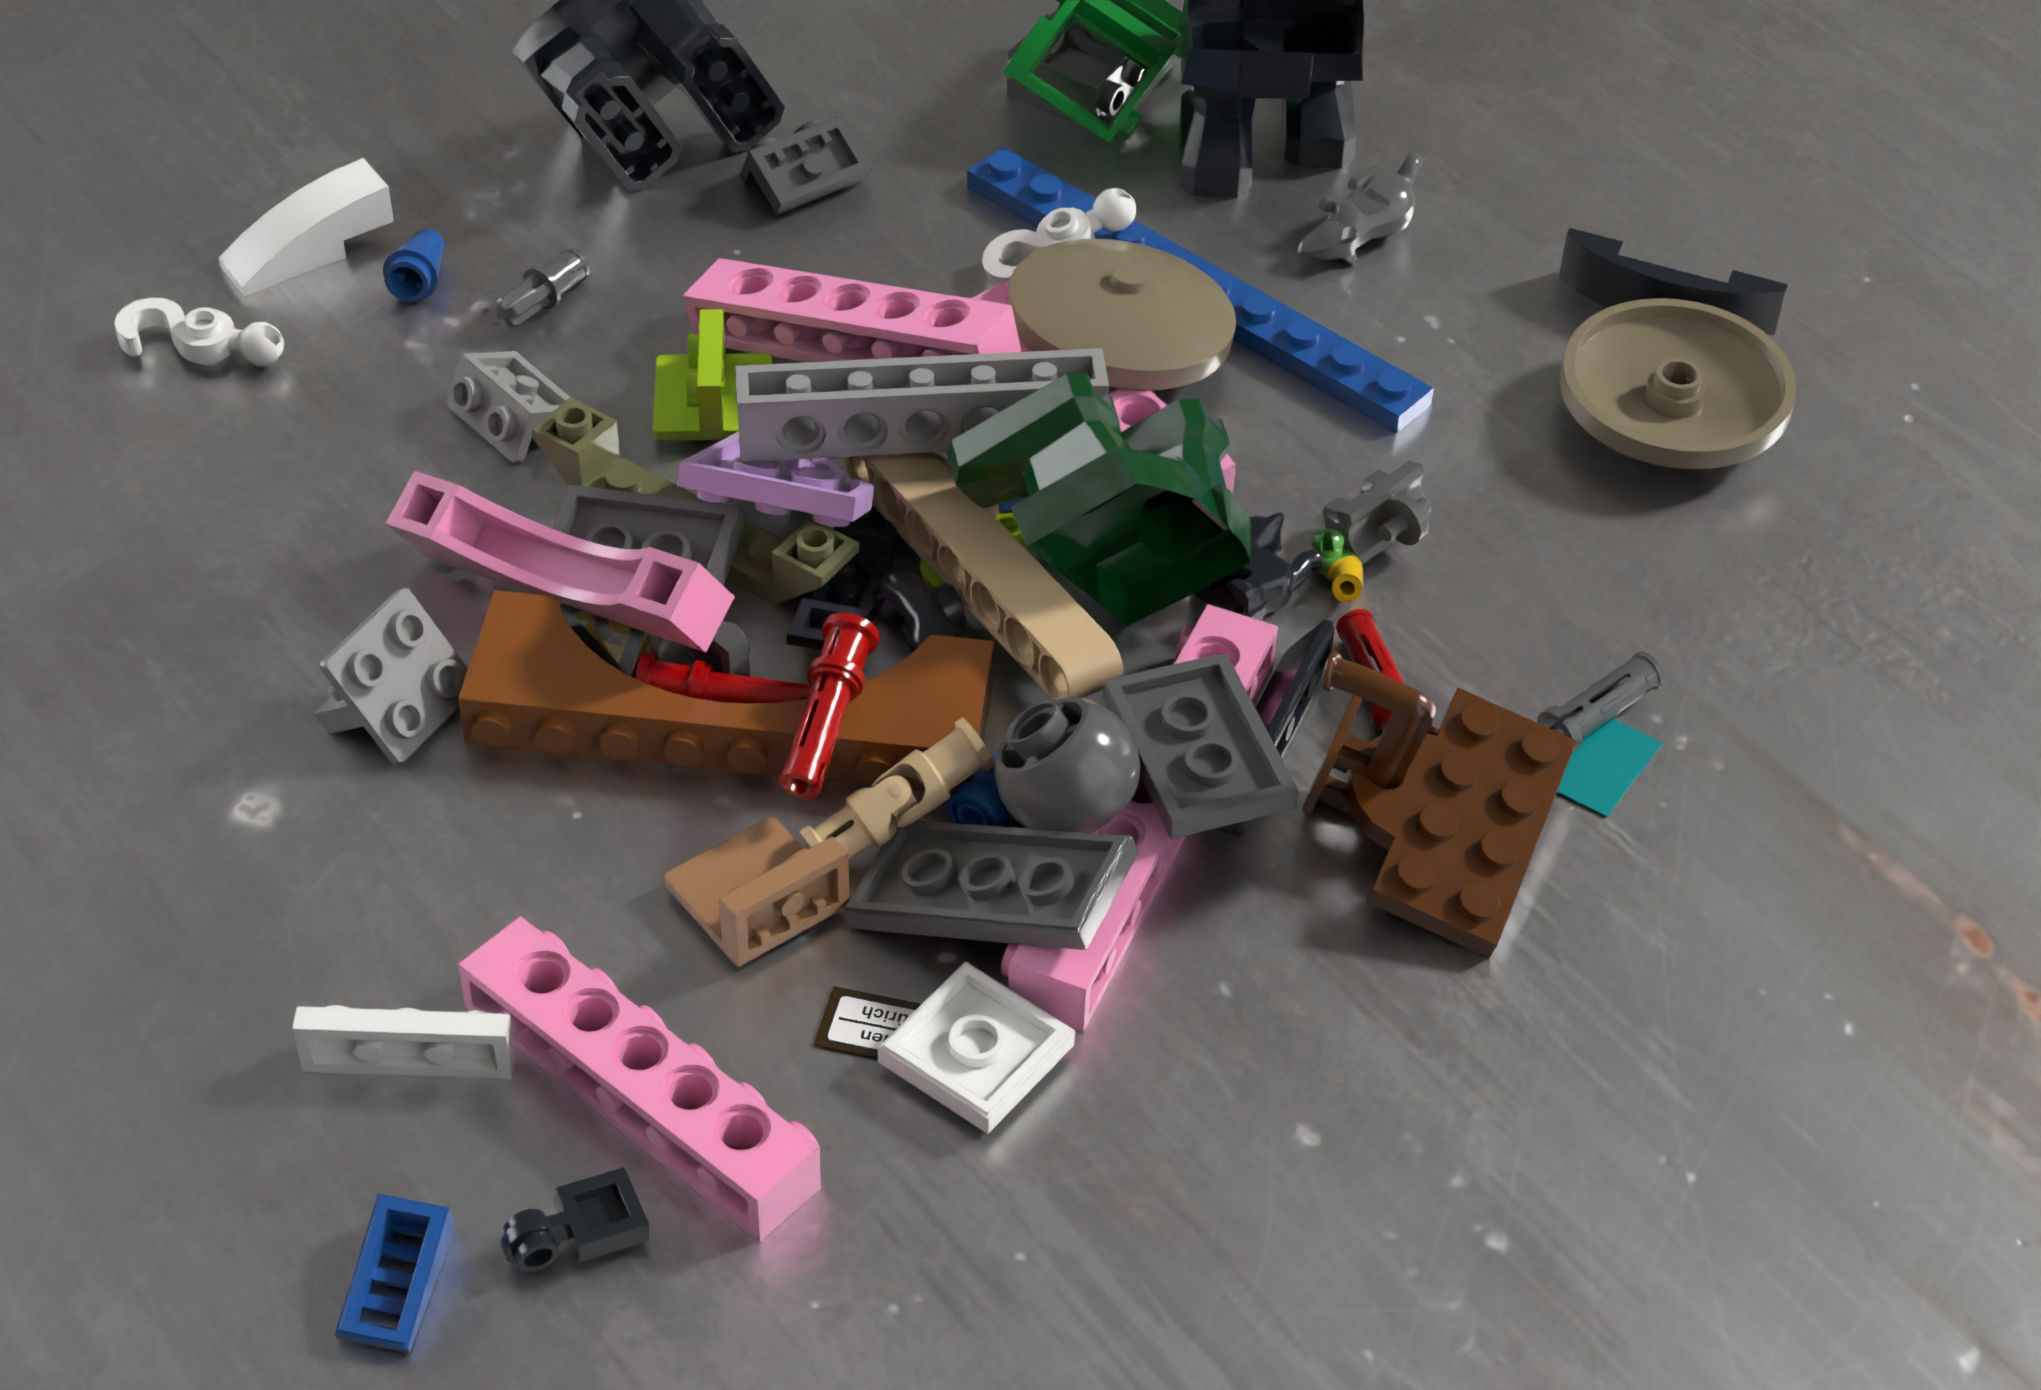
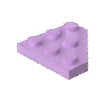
M739 431L679 462L677 487L697 490V498L703 501L730 503L733 502L734 498L755 502V509L762 513L787 515L791 513V510L811 513L813 514L814 522L833 527L848 526L850 521L853 522L870 511L874 492V485L863 479H852L851 485L845 482L846 469L825 458H813L812 462L807 459L780 460L777 462H741Z

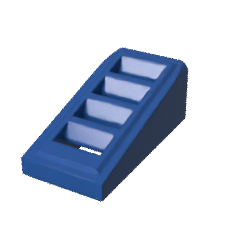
M377 1194L334 1335L337 1339L410 1354L446 1257L456 1224L449 1207ZM394 1233L424 1238L421 1248L391 1243ZM384 1258L415 1263L414 1274L381 1268ZM375 1283L409 1289L406 1300L371 1294ZM365 1308L401 1315L397 1329L360 1322Z

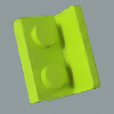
M723 309L700 310L699 333H688V354H662L656 357L653 437L655 440H723L739 431L735 366L772 364V356L768 353L726 354Z

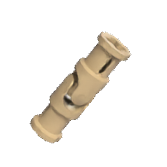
M962 717L954 722L955 730L924 752L917 749L888 771L881 774L872 784L871 788L857 790L845 798L846 807L814 829L805 826L799 833L809 848L833 836L847 850L849 860H851L872 844L880 848L892 839L897 827L912 824L920 817L940 806L950 798L949 790L981 768L986 771L991 770L995 767V760L976 731ZM904 776L916 779L925 788L924 798L919 803L912 793L909 782L903 778Z

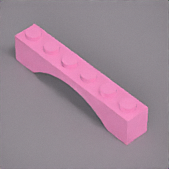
M418 471L413 472L385 523L425 557L533 594L556 596L559 603L705 653L735 598L698 562L652 547L621 549L583 540L514 513L461 485Z

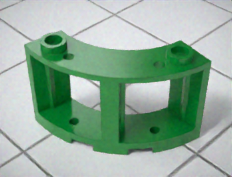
M1056 0L1060 3L1057 8L1058 12L1054 17L1048 14L1045 16L1041 15L1003 70V73L1010 80L1110 147L1114 145L1118 138L1127 142L1143 118V115L1137 110L1163 76L1170 69H1174L1181 59L1180 21L1182 11L1165 0ZM1073 22L1146 70L1109 124L1034 75L1053 46Z

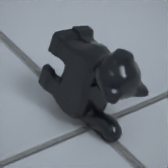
M1281 512L1269 517L1259 515L1249 517L1251 520L1250 563L1199 590L1194 595L1205 603L1212 605L1224 594L1230 592L1241 603V606L1233 609L1232 612L1260 621L1263 620L1266 614L1283 608L1289 602L1292 593L1308 578L1309 573L1322 565L1323 556L1317 549L1307 550L1298 554L1291 564L1277 556L1282 550L1281 528L1284 514Z

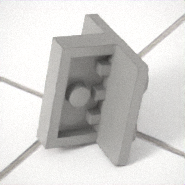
M408 588L396 590L320 662V670L332 684L328 688V692L332 697L314 715L329 734L364 726L390 762L394 764L401 763L459 707L458 697L468 668Z

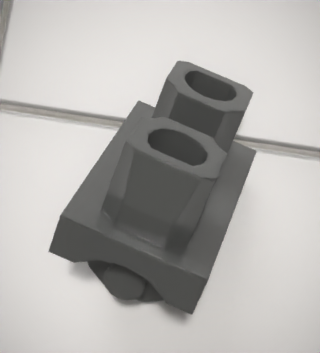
M1408 461L1391 474L1377 470L1364 479L1359 496L1351 501L1336 498L1323 508L1325 528L1339 531L1344 537V549L1355 553L1361 560L1362 565L1396 541L1412 546L1426 537L1429 531L1427 519L1432 515L1431 505L1424 498L1421 490V479L1424 475L1423 464Z

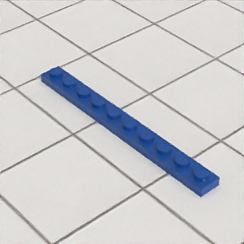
M1005 147L1000 148L967 170L968 189L1036 228L1042 219L1053 210L1076 208L1085 213L1093 209V204L1096 198ZM1133 220L1125 230L1112 232L1101 229L1094 233L1095 239H1112L1142 244L1170 253L1194 265L1211 277L1230 299L1236 316L1234 341L1391 431L1398 433L1431 406L1433 387L1137 221Z

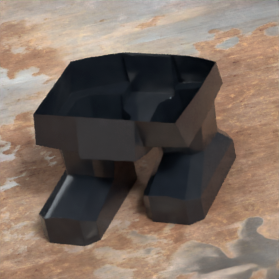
M559 0L531 25L511 51L552 104L581 138L584 136L627 191L644 190L678 161L682 144L653 107V105L676 87L688 97L718 138L731 152L748 151L755 143L781 123L785 110V105L738 39L723 24H718L702 0Z
M1184 0L1180 21L1181 84L1190 85L1191 87L1181 95L1180 105L1181 189L1192 196L1238 198L1250 190L1252 178V116L1256 98L1281 99L1284 159L1297 167L1343 168L1354 161L1357 133L1351 81H1363V0Z

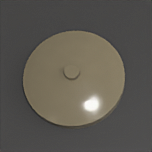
M1112 239L1069 240L1051 244L1034 251L1025 257L1014 269L1006 299V304L1012 305L1019 340L1030 351L1102 348L1109 387L1121 389H1171L1189 385L1208 377L1228 357L1236 327L1235 311L1230 299L1223 289L1206 273L1187 261L1159 249Z
M1679 299L1629 301L1611 306L1592 315L1581 323L1569 338L1564 350L1560 371V389L1563 400L1571 415L1590 435L1611 449L1631 458L1654 465L1680 469H1709L1734 465L1766 451L1777 442L1786 430L1792 415L1797 392L1796 376L1788 357L1781 347L1764 331L1740 316L1726 310L1699 302Z

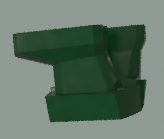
M1066 373L951 440L947 455L956 486L982 508L1027 497L1011 506L1027 547L1126 626L1198 592L1250 563L1251 520L1242 505L1230 490L1226 488L1220 464L1227 453L1230 441L1223 421L1218 419L1213 422L1206 415L1203 403L1199 398L1177 399L1121 432L1112 396L1108 393L1100 397L1093 390L1087 373Z

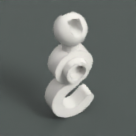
M1111 188L1104 190L1096 198L1093 209L1085 213L1076 208H1059L1053 210L1042 219L1036 232L1021 229L1001 234L989 243L982 257L983 267L990 284L996 287L1011 279V275L1017 266H1009L1007 264L1015 258L1027 257L1038 249L1058 242L1095 239L1094 233L1101 229L1112 232L1125 230L1136 216L1135 201L1125 190Z
M165 298L136 300L124 306L116 315L114 322L120 347L129 356H138L142 353L139 332L151 326H161L169 330L172 342L179 353L188 361L202 365L217 364L230 356L232 352H237L242 355L247 363L256 367L271 366L278 360L284 349V339L275 326L267 322H254L245 329L239 330L234 328L231 317L225 312L203 307L194 309L187 315H184L182 307L174 301Z

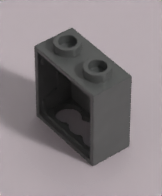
M1055 10L1050 16L1054 17L1058 10ZM1073 22L1053 46L1034 75L1105 122L1110 116H1114L1146 70ZM1026 36L1008 51L1007 64ZM1007 77L1008 96L1075 123Z

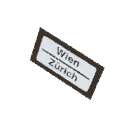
M834 986L813 1045L878 1058V1046L921 1004Z

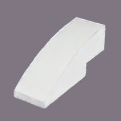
M364 158L335 169L300 188L267 211L245 230L219 257L220 267L240 292L247 296L346 258L344 240L394 222L389 186Z

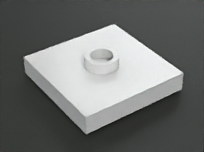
M965 961L878 1046V1063L989 1134L1074 1046L1075 1030Z

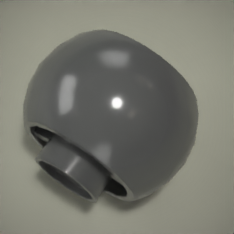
M1067 697L1056 701L1036 703L1016 717L1010 724L1006 732V738L997 751L994 775L1004 806L1008 813L1024 828L1093 833L1115 818L1134 796L1139 784L1140 760L1137 746L1127 726L1112 711L1093 700Z

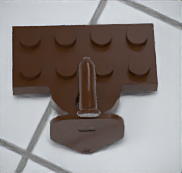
M1332 652L1326 661L1323 671V690L1331 692L1336 688L1351 693L1353 696L1310 787L1301 811L1311 814L1318 801L1335 810L1351 814L1366 836L1388 850L1367 898V903L1490 958L1501 938L1577 740L1458 687L1449 703L1436 736L1427 734L1435 718L1436 708L1424 693L1370 668L1342 659L1341 654ZM1362 699L1393 712L1382 735L1368 743L1348 734ZM1332 768L1345 774L1350 770L1347 783L1330 776Z

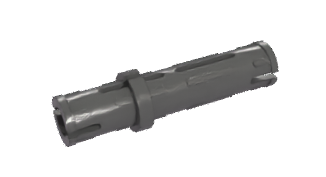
M1637 652L1629 661L1592 684L1588 689L1563 706H1551L1541 712L1537 717V723L1577 740L1572 752L1574 753L1582 746L1584 737L1616 717L1620 712L1652 690L1661 687V682L1664 681L1663 670L1658 661L1649 653Z

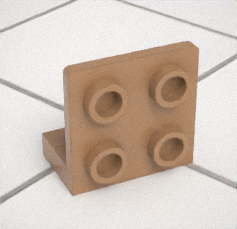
M768 817L667 871L664 875L666 888L737 967L744 965L844 909L849 901V854L847 850L833 836L809 849H804L775 817Z

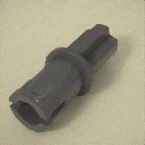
M566 248L560 252V255L543 267L533 266L525 271L523 280L496 299L497 308L494 310L497 319L503 320L508 327H516L540 309H551L559 304L563 293L589 277V264L581 266L576 271L571 269L585 260V256L575 248Z

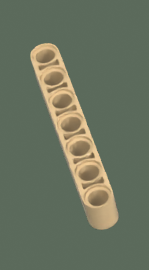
M933 452L901 454L898 456L870 455L843 457V462L851 481L852 479H863L874 485L872 504L877 508V511L897 528L900 536L945 584L949 583L954 587L961 602L1053 701L1067 697L1085 698L1103 690L1104 680L1123 676L1121 656L1110 636L987 508H982L975 504L956 486L953 473Z

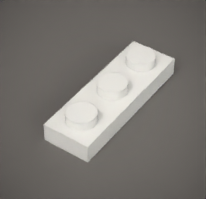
M341 1005L326 1007L297 1006L292 1026L301 1072L508 1080L513 1078L516 1053L510 1014H496L481 1010L441 1012L420 1011L413 1008L386 1010L348 1008Z

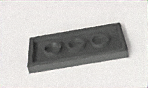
M916 820L907 826L897 827L892 839L882 845L842 913L850 929L1087 950L1138 855V850L1133 837L1126 835Z

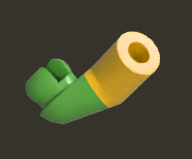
M1333 529L1319 530L1311 537L1312 549H1317L1323 556V563L1316 570L1332 583V592L1336 599L1341 602L1355 601L1361 595L1363 588L1361 560L1355 553L1343 548L1344 537L1339 531Z

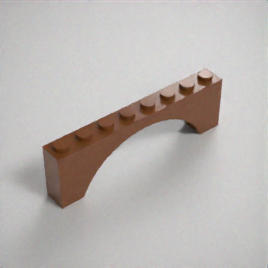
M494 590L458 697L465 743L481 744L490 747L500 746L548 751L556 754L567 753L612 758L615 760L671 764L680 767L719 769L746 774L756 773L780 776L789 757L792 743L808 699L779 703H727L697 699L662 690L621 672L586 646L569 625L556 596ZM930 635L914 652L898 664L866 680L862 693L854 700L849 701L823 781L872 786L881 774L888 771L917 749L924 752L955 730L954 722L962 717L972 726L983 741L993 688L994 641ZM972 775L964 781H962L961 783H959L951 790H949L950 794H952L962 783L969 781L972 782ZM903 777L909 782L912 790L925 791V788L916 779Z

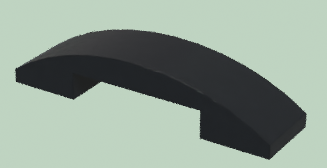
M1569 228L1566 235L1559 278L1591 300L1608 308L1624 302L1642 299H1679L1699 302L1740 316L1760 328L1767 335L1775 334L1788 284L1735 270L1732 271L1728 283L1622 256L1623 241Z
M873 504L870 511L855 521H850V525L833 528V530L859 542V552L827 583L815 589L810 599L802 598L787 632L786 644L822 651L825 642L822 636V628L825 619L831 614L840 612L852 613L867 619L871 623L873 622L877 612V604L879 599L882 598L876 594L875 585L879 576L891 571L900 540L897 528L889 520L887 521Z

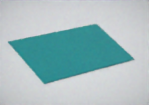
M1612 718L1583 738L1582 746L1571 755L1557 792L1608 817L1663 743Z

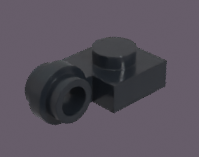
M623 1167L556 1187L554 1205L558 1213L545 1216V1213L539 1209H527L516 1213L505 1222L503 1226L504 1235L501 1238L500 1244L508 1262L517 1265L521 1271L534 1272L549 1266L558 1258L560 1253L558 1246L562 1241H570L579 1263L649 1241V1222L628 1174Z

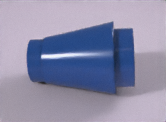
M430 229L417 231L414 236L385 260L383 265L384 282L389 292L396 298L407 302H414L430 296L436 289L445 250L444 240L437 232Z

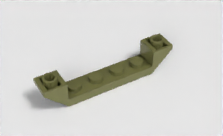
M572 397L567 399L532 429L534 441L568 486L570 484L703 501L697 498L696 494L682 487H677L676 484L621 457L617 420ZM808 518L785 540L746 520L726 581L772 605H776L822 587L859 552V542L825 525L818 524L811 518Z

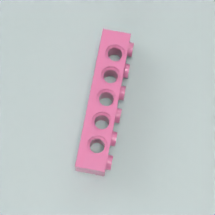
M718 258L683 295L693 333H699L700 310L723 309L725 348L751 353H768L774 357L802 362L1022 352L1012 305L722 258Z
M520 916L458 963L464 1004L468 1010L510 1014L514 1046L759 1242L766 1238L821 1189L820 1146L806 1127L795 1121L789 1123L770 1109L763 1097L753 1086L746 1082H735L716 1067L711 1056L702 1047L695 1043L687 1045L666 1028L664 1022L654 1010L646 1005L638 1007L617 990L615 984L606 973L598 968L589 969L573 957L562 940L550 931L542 933Z

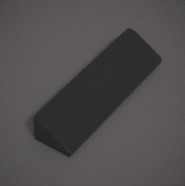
M1324 619L1283 654L1255 707L1282 759L1322 683L1324 667L1329 655L1332 653L1335 627H1333L1332 621ZM1251 820L1215 829L1240 837L1241 833H1245Z

